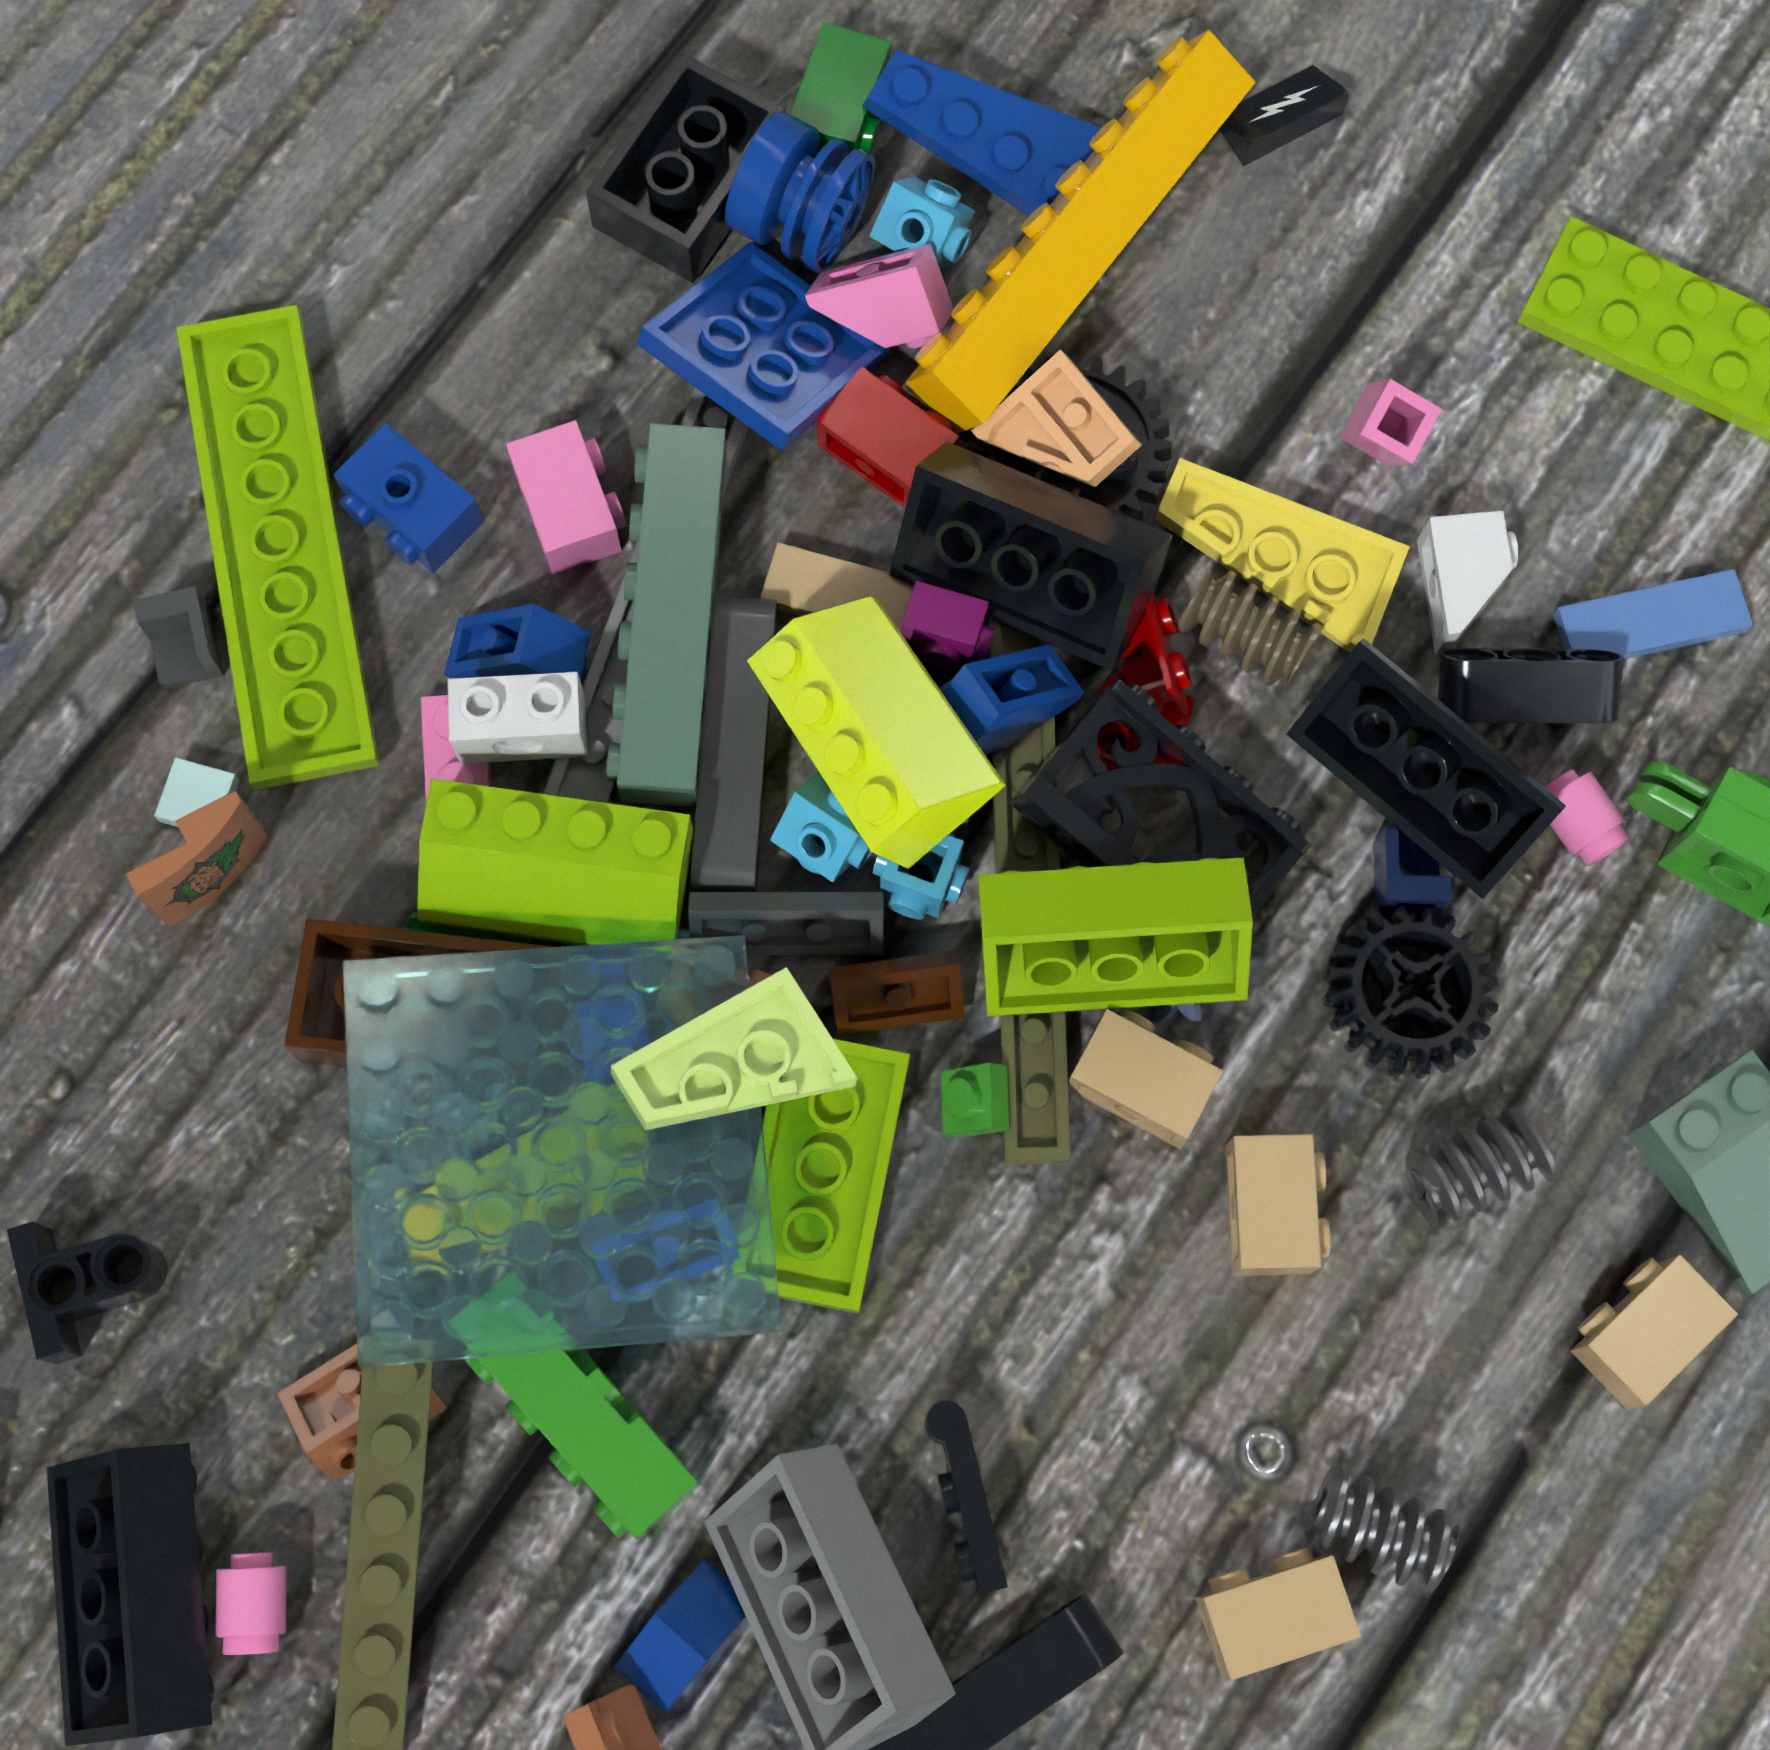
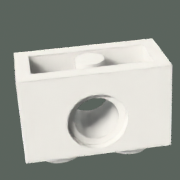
M578 672L448 679L449 742L460 764L587 757L586 701Z

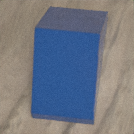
M704 1559L653 1615L614 1666L664 1713L669 1710L746 1617L731 1582Z

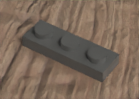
M689 892L688 912L691 951L694 945H699L721 955H883V892Z

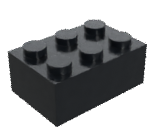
M682 53L586 190L592 227L694 283L730 230L725 223L726 203L741 159L764 121L774 112L783 111L786 113L785 108Z

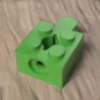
M1652 761L1647 763L1640 776L1641 783L1635 784L1628 800L1634 809L1674 830L1657 865L1765 926L1770 927V782L1752 771L1736 770L1729 766L1707 786L1665 762Z

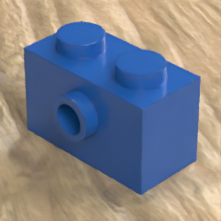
M386 423L333 474L344 496L339 501L343 509L363 527L366 528L373 522L385 532L387 537L384 539V542L403 562L411 566L417 560L433 574L484 523L476 499Z

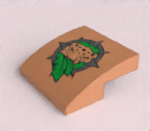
M236 791L175 820L186 843L126 873L136 896L169 927L191 916L227 889L249 866L269 837L264 826Z

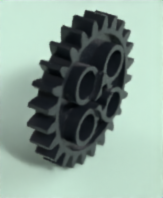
M1072 354L1070 359L1142 444L1140 448L1127 458L1128 461L1124 465L1117 467L1094 487L986 444L981 440L972 443L973 453L1022 473H1035L1032 477L1051 485L1067 483L1074 487L1070 493L1140 522L1143 521V508L1139 500L1150 504L1158 503L1159 489L1154 483L1168 482L1169 468L1163 462L1172 459V442L1164 440L1169 436L1168 418H1157L1161 414L1160 399L1158 397L1143 400L1146 395L1145 381L1140 379L1126 387V368L1120 365L1107 376L1103 374L1101 357H1097L1093 361L1089 370H1081L1077 354ZM1028 368L1023 374L1024 382L1035 373L1032 369ZM1015 385L1007 394L1005 399L1008 398L1017 388H1019V386Z

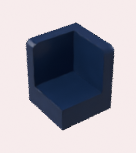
M1384 827L1373 842L1375 911H1379L1383 915H1391V911L1395 906L1404 905L1409 916H1416L1421 907L1429 906L1432 917H1438L1452 902L1451 876H1440L1439 862L1413 840L1399 839L1398 827Z

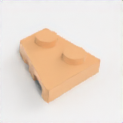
M1061 349L1006 398L983 425L971 430L978 439L986 444L1094 487L1142 446L1089 380Z

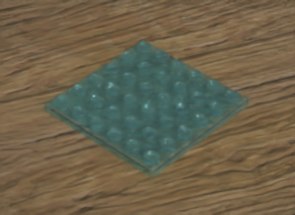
M745 935L343 961L357 1351L360 1368L780 1332L781 1317L761 1106L645 1130L610 1074L611 1065L750 988Z

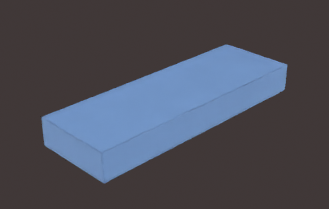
M1735 569L1558 607L1553 614L1563 649L1606 650L1623 655L1624 660L1747 633L1753 626Z

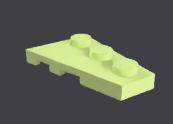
M787 967L611 1065L610 1073L645 1130L855 1087L858 1081L856 1074Z

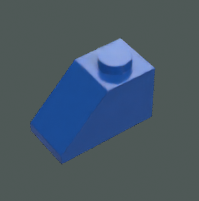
M535 604L459 617L444 675L451 679L578 672L581 679L587 666L586 654L592 632Z
M1051 644L964 664L942 692L985 755L1006 749L1077 702L1085 693Z

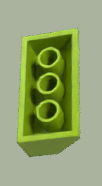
M431 778L419 839L417 920L419 923L671 958L677 944L693 847L694 831L691 817L689 814Z
M1204 858L1198 861L1169 863L1139 862L1133 865L1091 868L1075 866L1060 870L1005 871L998 874L978 875L987 1016L1248 1000L1253 918L1244 858Z

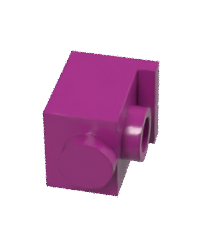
M916 581L900 633L916 656L920 657L927 665L936 669L950 671L956 668L961 669L964 664L987 659L995 628L985 625L989 601Z

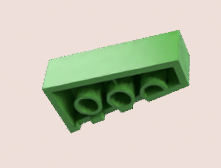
M513 1271L449 1326L452 1332L467 1347V1350L461 1356L486 1385L495 1379L512 1398L504 1406L530 1436L539 1429L556 1448L548 1457L562 1475L574 1487L584 1480L601 1499L593 1507V1510L617 1538H620L629 1531L635 1539H643L701 1485L535 1292Z

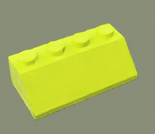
M873 596L794 618L747 660L870 851L909 869L1006 786L880 602Z

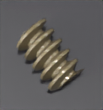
M1211 570L1184 611L1178 623V630L1186 634L1201 623L1200 644L1207 647L1222 636L1221 657L1228 660L1240 650H1245L1242 670L1250 673L1264 662L1266 666L1262 682L1271 686L1285 675L1287 676L1286 690L1316 644L1322 626L1315 623L1302 634L1298 633L1297 627L1300 612L1294 609L1279 621L1275 618L1279 599L1273 596L1258 608L1254 605L1258 586L1252 583L1237 595L1233 592L1236 579L1235 572L1231 570L1218 581H1214L1212 579L1213 570Z

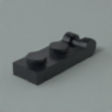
M940 1401L929 1410L925 1419V1431L933 1442L943 1446L949 1472L937 1474V1479L946 1515L958 1512L965 1540L953 1542L962 1583L975 1580L978 1594L1008 1588L966 1414L957 1403Z

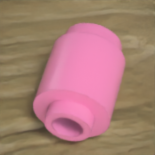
M1574 769L1544 787L1566 805L1550 826L1572 857L1580 855L1588 867L1608 856L1631 839L1623 828V825L1627 822L1592 772L1579 777Z
M273 1552L231 1554L230 1568L216 1569V1637L223 1638V1655L261 1654L279 1651V1634L286 1633V1566H272Z

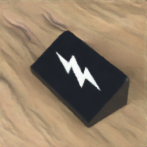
M1312 65L1240 102L1219 128V131L1239 161L1245 166L1341 116L1349 94L1341 84Z

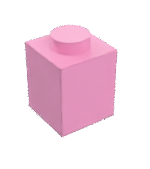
M1392 379L1369 383L1365 387L1338 438L1388 467L1413 464L1442 408Z

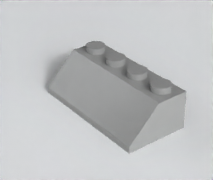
M837 1444L778 1454L704 1521L805 1750H868L915 1726L956 1694Z

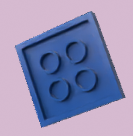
M751 242L643 325L637 341L638 346L781 451L816 422V419L861 366L872 373L886 361L891 348H884L810 308L805 294L811 285Z

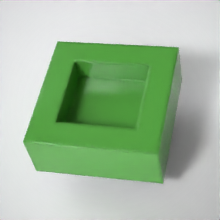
M990 1062L941 1071L943 1136L964 1138L1009 1130L1007 1065Z

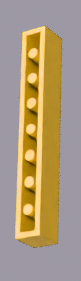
M1210 30L1203 32L1188 42L1181 36L1159 55L1156 63L1161 69L1152 80L1149 77L1145 78L1129 92L1123 100V104L1127 108L1126 112L1118 121L1112 119L1105 124L1089 142L1094 151L1084 163L1082 160L1076 162L1059 178L1055 187L1060 193L1050 205L1048 203L1042 204L1024 221L1021 230L1026 235L1015 248L1012 245L1007 247L989 264L986 273L991 278L980 292L977 289L969 292L952 310L950 316L955 322L945 335L938 333L933 336L915 356V360L920 365L906 381V384L932 410L943 415L953 425L956 434L983 425L1256 83Z

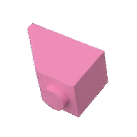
M931 243L823 271L805 294L810 308L884 348L906 343L908 348L924 346L933 336L942 332L954 309Z

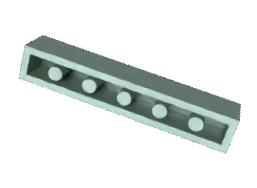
M650 423L648 446L637 445L635 483L645 484L643 504L632 503L629 539L630 541L639 542L637 563L626 562L624 575V600H634L632 622L621 621L618 641V658L620 660H628L626 682H615L613 694V720H623L621 743L610 742L607 759V781H617L621 802L696 807L727 456L724 428Z

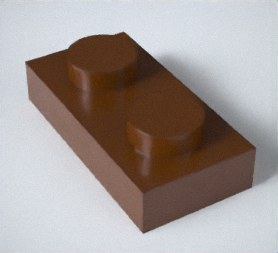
M956 950L828 968L838 1036L965 1018L960 962Z

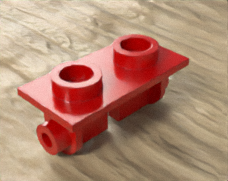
M1153 593L1121 657L1123 659L1141 652L1143 654L1141 658L1121 664L1126 685L1133 683L1146 690L1156 701V711L1159 713L1163 710V703L1174 700L1181 712L1186 714L1189 713L1183 689L1192 687V679L1182 652L1174 653L1170 636L1179 633L1177 620L1167 598L1158 600Z

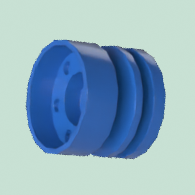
M777 111L764 121L741 159L728 195L725 223L728 229L762 246L771 244L782 232L781 251L783 255L791 260L802 256L805 267L821 273L826 271L835 262L856 230L867 203L874 179L876 163L873 155L861 149H855L849 153L847 142L839 138L831 139L819 151L820 135L816 127L783 111Z

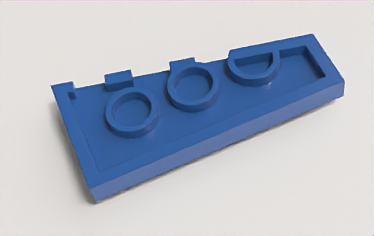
M898 50L894 52L862 105L863 108L1027 216H1030L1042 204L1048 203L1050 205L1060 193L1055 187L1056 182L1073 164L1080 160L1084 163L1094 151L1089 142L1101 129V127Z

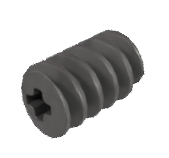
M1516 1108L1502 1111L1499 1121L1491 1117L1479 1121L1476 1126V1132L1468 1127L1455 1131L1452 1142L1444 1137L1431 1141L1429 1153L1417 1147L1409 1150L1405 1157L1407 1181L1413 1200L1424 1219L1435 1230L1439 1229L1437 1209L1443 1208L1455 1222L1463 1219L1461 1199L1465 1197L1478 1212L1486 1210L1487 1201L1484 1189L1490 1187L1501 1202L1510 1200L1511 1192L1508 1179L1514 1178L1525 1192L1533 1190L1535 1183L1532 1169L1537 1168L1548 1182L1558 1179V1169L1549 1144L1538 1126L1527 1115Z
M1336 1463L1329 1470L1317 1493L1306 1523L1305 1532L1308 1533L1314 1525L1320 1527L1319 1549L1325 1552L1339 1537L1346 1539L1345 1561L1352 1563L1365 1548L1370 1550V1572L1376 1575L1389 1560L1396 1562L1395 1584L1403 1586L1415 1571L1422 1574L1420 1595L1428 1598L1438 1587L1451 1564L1460 1535L1459 1524L1451 1530V1517L1447 1511L1442 1509H1436L1425 1519L1426 1507L1423 1500L1418 1498L1409 1499L1400 1508L1399 1491L1392 1486H1386L1374 1498L1375 1483L1370 1476L1361 1475L1349 1487L1348 1467Z

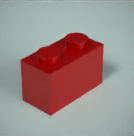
M862 366L816 419L817 445L904 509L906 508L916 465L945 442L956 446L959 444V436L956 434L955 428L943 415L934 410L923 411L907 399L905 391L893 379L885 375H879L877 378Z

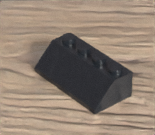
M945 442L916 465L889 576L915 586L916 581L989 601L987 618L1113 671L1117 667L1156 589L1172 534L952 443Z
M1364 638L1359 641L1286 733L1293 741L1482 899L1486 897L1566 807L1564 803Z
M190 1443L115 1449L47 1467L65 1746L137 1738L212 1725L211 1704L214 1698V1684L208 1672L205 1634L208 1629V1612L202 1601L200 1576L203 1545L196 1527L194 1495L197 1489V1474L195 1467L191 1463Z

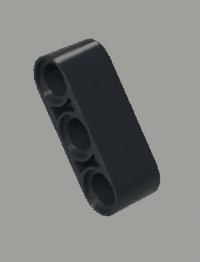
M1446 649L1441 652L1438 700L1464 722L1610 723L1618 720L1624 657L1619 653L1598 649Z

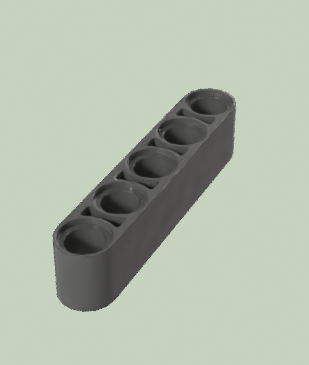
M714 597L692 849L691 892H756L771 697L747 660L776 635L778 601L774 599Z

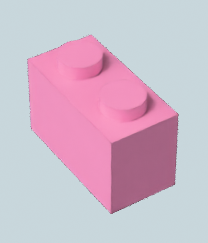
M576 420L506 444L514 473L552 575L622 552L617 530L627 527L621 505L615 491L604 495L597 477L607 473L601 452L595 438L583 440Z

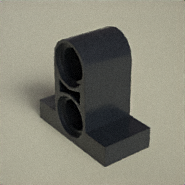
M29 1222L7 1229L37 1360L59 1364L82 1357L74 1321L145 1300L158 1292L164 1285L167 1276V1261L162 1251L155 1245L126 1233L111 1235L57 1252L53 1230L36 1222ZM131 1251H139L142 1257L140 1274L128 1284H121L117 1277L119 1261ZM73 1271L77 1284L74 1294L68 1301L56 1304L52 1296V1287L55 1280L62 1273Z

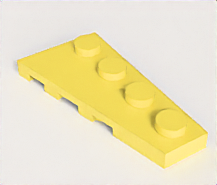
M1182 458L1178 460L1155 518L1156 521L1229 571L1235 572L1239 578L1248 584L1253 583L1258 586L1257 590L1267 597L1272 598L1274 596L1279 599L1278 604L1289 612H1292L1294 609L1300 612L1299 619L1312 626L1315 623L1321 625V634L1349 653L1363 638L1372 645L1410 546Z

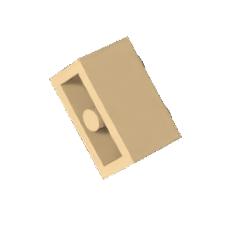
M1106 1009L1068 1081V1090L1181 1149L1196 1125L1223 1070L1211 1064L1214 1058L1203 1048L1184 1040H1179L1177 1045H1174L1154 1034L1155 1025L1143 1016L1122 1009L1118 1015Z
M1313 1134L1233 1136L1225 1145L1232 1276L1312 1274L1321 1268V1258H1327L1330 1254L1329 1222L1327 1218H1318L1317 1192H1324L1326 1187V1163L1323 1152H1314Z
M1680 1254L1660 1263L1653 1257L1642 1263L1623 1283L1630 1292L1614 1308L1605 1302L1595 1309L1578 1327V1330L1585 1337L1570 1350L1627 1410L1647 1406L1738 1315Z
M1309 1546L1272 1558L1275 1571L1250 1579L1246 1567L1208 1579L1211 1592L1195 1597L1221 1678L1234 1680L1361 1637L1333 1555L1314 1558Z

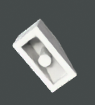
M1503 511L1429 517L1417 539L1435 655H1441L1442 651L1453 648L1499 591L1512 569L1517 566V539L1514 532H1507Z

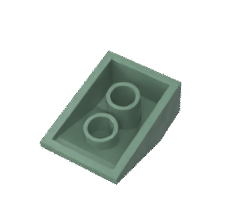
M1750 1050L1723 1066L1627 1134L1747 1296L1754 1294L1770 1282V1072L1755 1052Z

